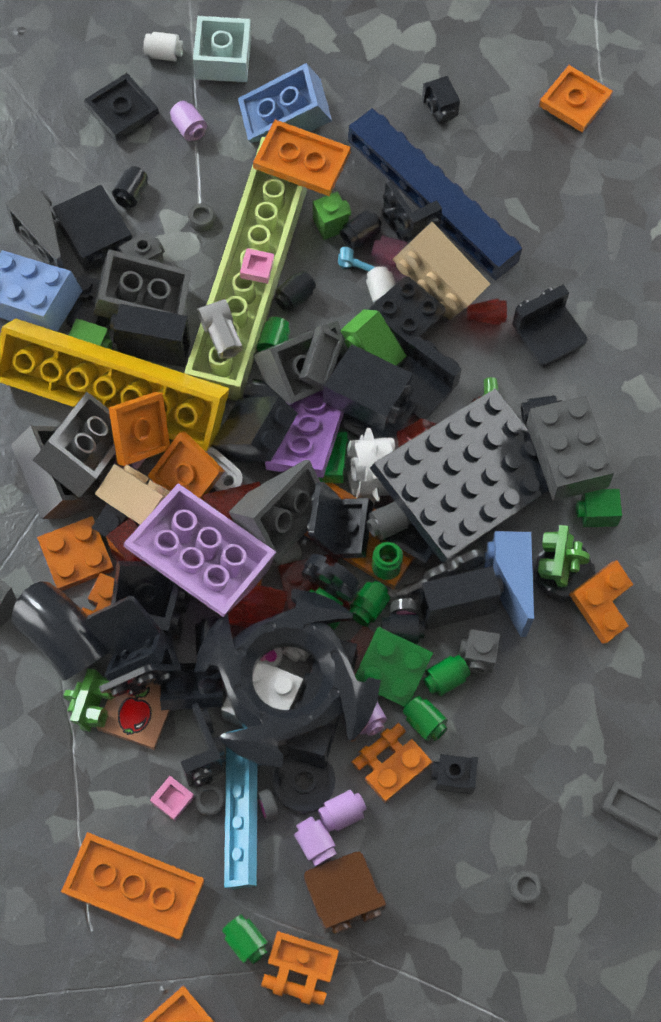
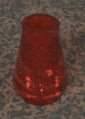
M495 298L470 304L467 307V320L494 325L507 323V300Z

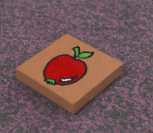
M152 683L147 685V691L141 694L129 696L126 693L114 697L112 700L108 699L105 709L108 711L106 724L104 727H97V730L155 750L171 711H161V686Z

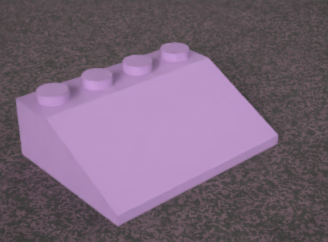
M179 483L123 544V547L222 617L233 609L257 585L269 570L276 551Z

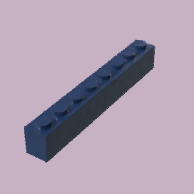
M371 108L349 125L348 142L419 209L436 200L443 208L440 229L495 281L519 262L522 251L519 241L515 237L509 236L501 228L499 222L494 218H490L476 201L467 197L457 183H452L445 176L443 170L439 166H434L426 158L422 150L416 149L401 131H397L392 127L384 115L377 113Z

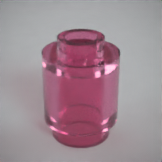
M382 236L380 241L375 240L372 249V256L376 257L375 263L397 268L396 263L392 259L408 245V242Z

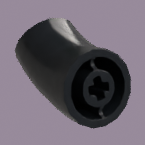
M40 581L32 584L17 599L12 611V622L15 629L26 636L43 653L63 681L109 653L85 625L87 614L65 593L51 583Z

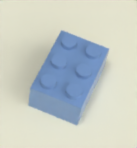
M2 250L0 253V318L9 321L17 318L58 332L83 291L73 273L63 268Z

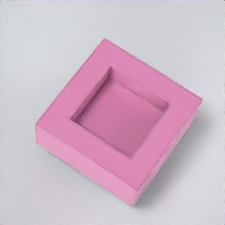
M247 248L240 270V278L268 284L274 263V254Z
M169 776L152 796L150 802L173 821H176L194 799V794L173 777Z

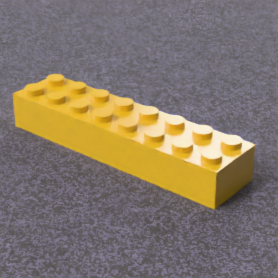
M17 318L2 326L0 383L72 407L76 406L86 392L108 409L109 407L153 392L163 393L169 439L174 440L179 432H186L204 451H208L212 446L211 444L220 430L230 388Z

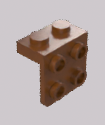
M353 852L309 869L304 873L305 883L325 934L333 931V934L336 935L352 928L351 923L363 919V922L366 923L382 916L381 911L385 910L386 903L382 893H378L361 852Z

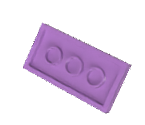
M318 391L292 404H288L298 415L272 460L265 461L266 470L285 472L306 459L310 460L317 476L320 478L324 477L344 412L322 402L323 391Z

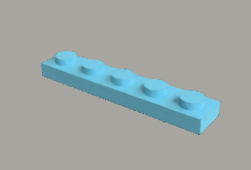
M226 747L224 888L239 889L257 886V763L238 756Z

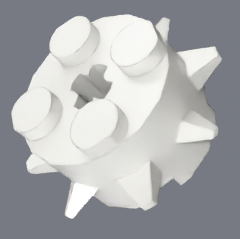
M367 428L365 435L360 436V440H353L348 444L347 458H352L351 471L347 472L351 493L356 495V498H369L373 502V507L375 500L377 502L380 501V496L390 494L371 471L370 467L374 462L395 450L393 438L374 439L371 428Z

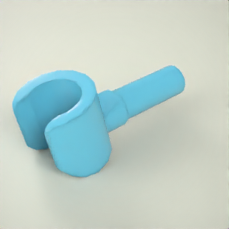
M342 247L338 254V264L340 267L350 268L354 266L366 271L375 268V266L353 258V249L349 247Z

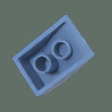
M307 63L238 98L247 138L250 143L261 141L262 137L266 138L275 119L309 132L332 121L321 79Z
M495 531L492 542H487V552H484V568L493 566L495 575H500L504 587L500 600L520 637H526L534 620L531 532Z

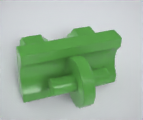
M560 525L559 532L544 533L543 549L546 552H555V559L541 558L538 573L542 578L555 580L558 586L567 587L569 569L572 572H579L580 565L589 562L590 554L582 550V542H574V536L569 534V526Z
M89 668L83 683L77 682L74 691L65 690L63 698L70 702L67 710L72 713L70 721L79 725L81 730L90 732L91 727H104L106 724L108 711L103 707H99L101 698L109 700L114 698L111 693L100 692L99 686L108 683L107 678L103 677L98 671Z

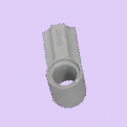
M225 299L197 308L202 327L206 333L209 332L219 358L229 359L242 351V344L233 326V317Z

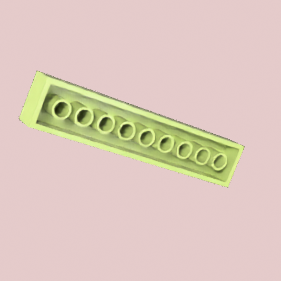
M262 137V138H261V141H260V144H259L257 153H258V151H259V149H260V147H261L263 141L265 140V137ZM253 165L207 305L223 299L227 301L233 317V326L242 344V351L229 359L219 358L209 332L206 333L202 324H200L184 374L230 388L227 398L236 401L238 398L243 397L255 359L254 354L257 352L258 340L270 311L275 289L280 279L308 189L253 169ZM247 248L274 254V263L268 284L240 278V270Z

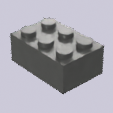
M108 250L102 268L93 314L112 318L113 313H118L120 304L183 315L191 271Z
M86 392L32 460L78 497H81L96 480L116 452L109 409Z
M587 396L530 409L526 425L553 501L610 486L614 470Z

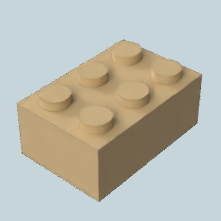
M433 222L392 259L396 263L397 269L403 275L413 279L445 306L446 310L443 316L449 320L467 308L490 285L486 278Z

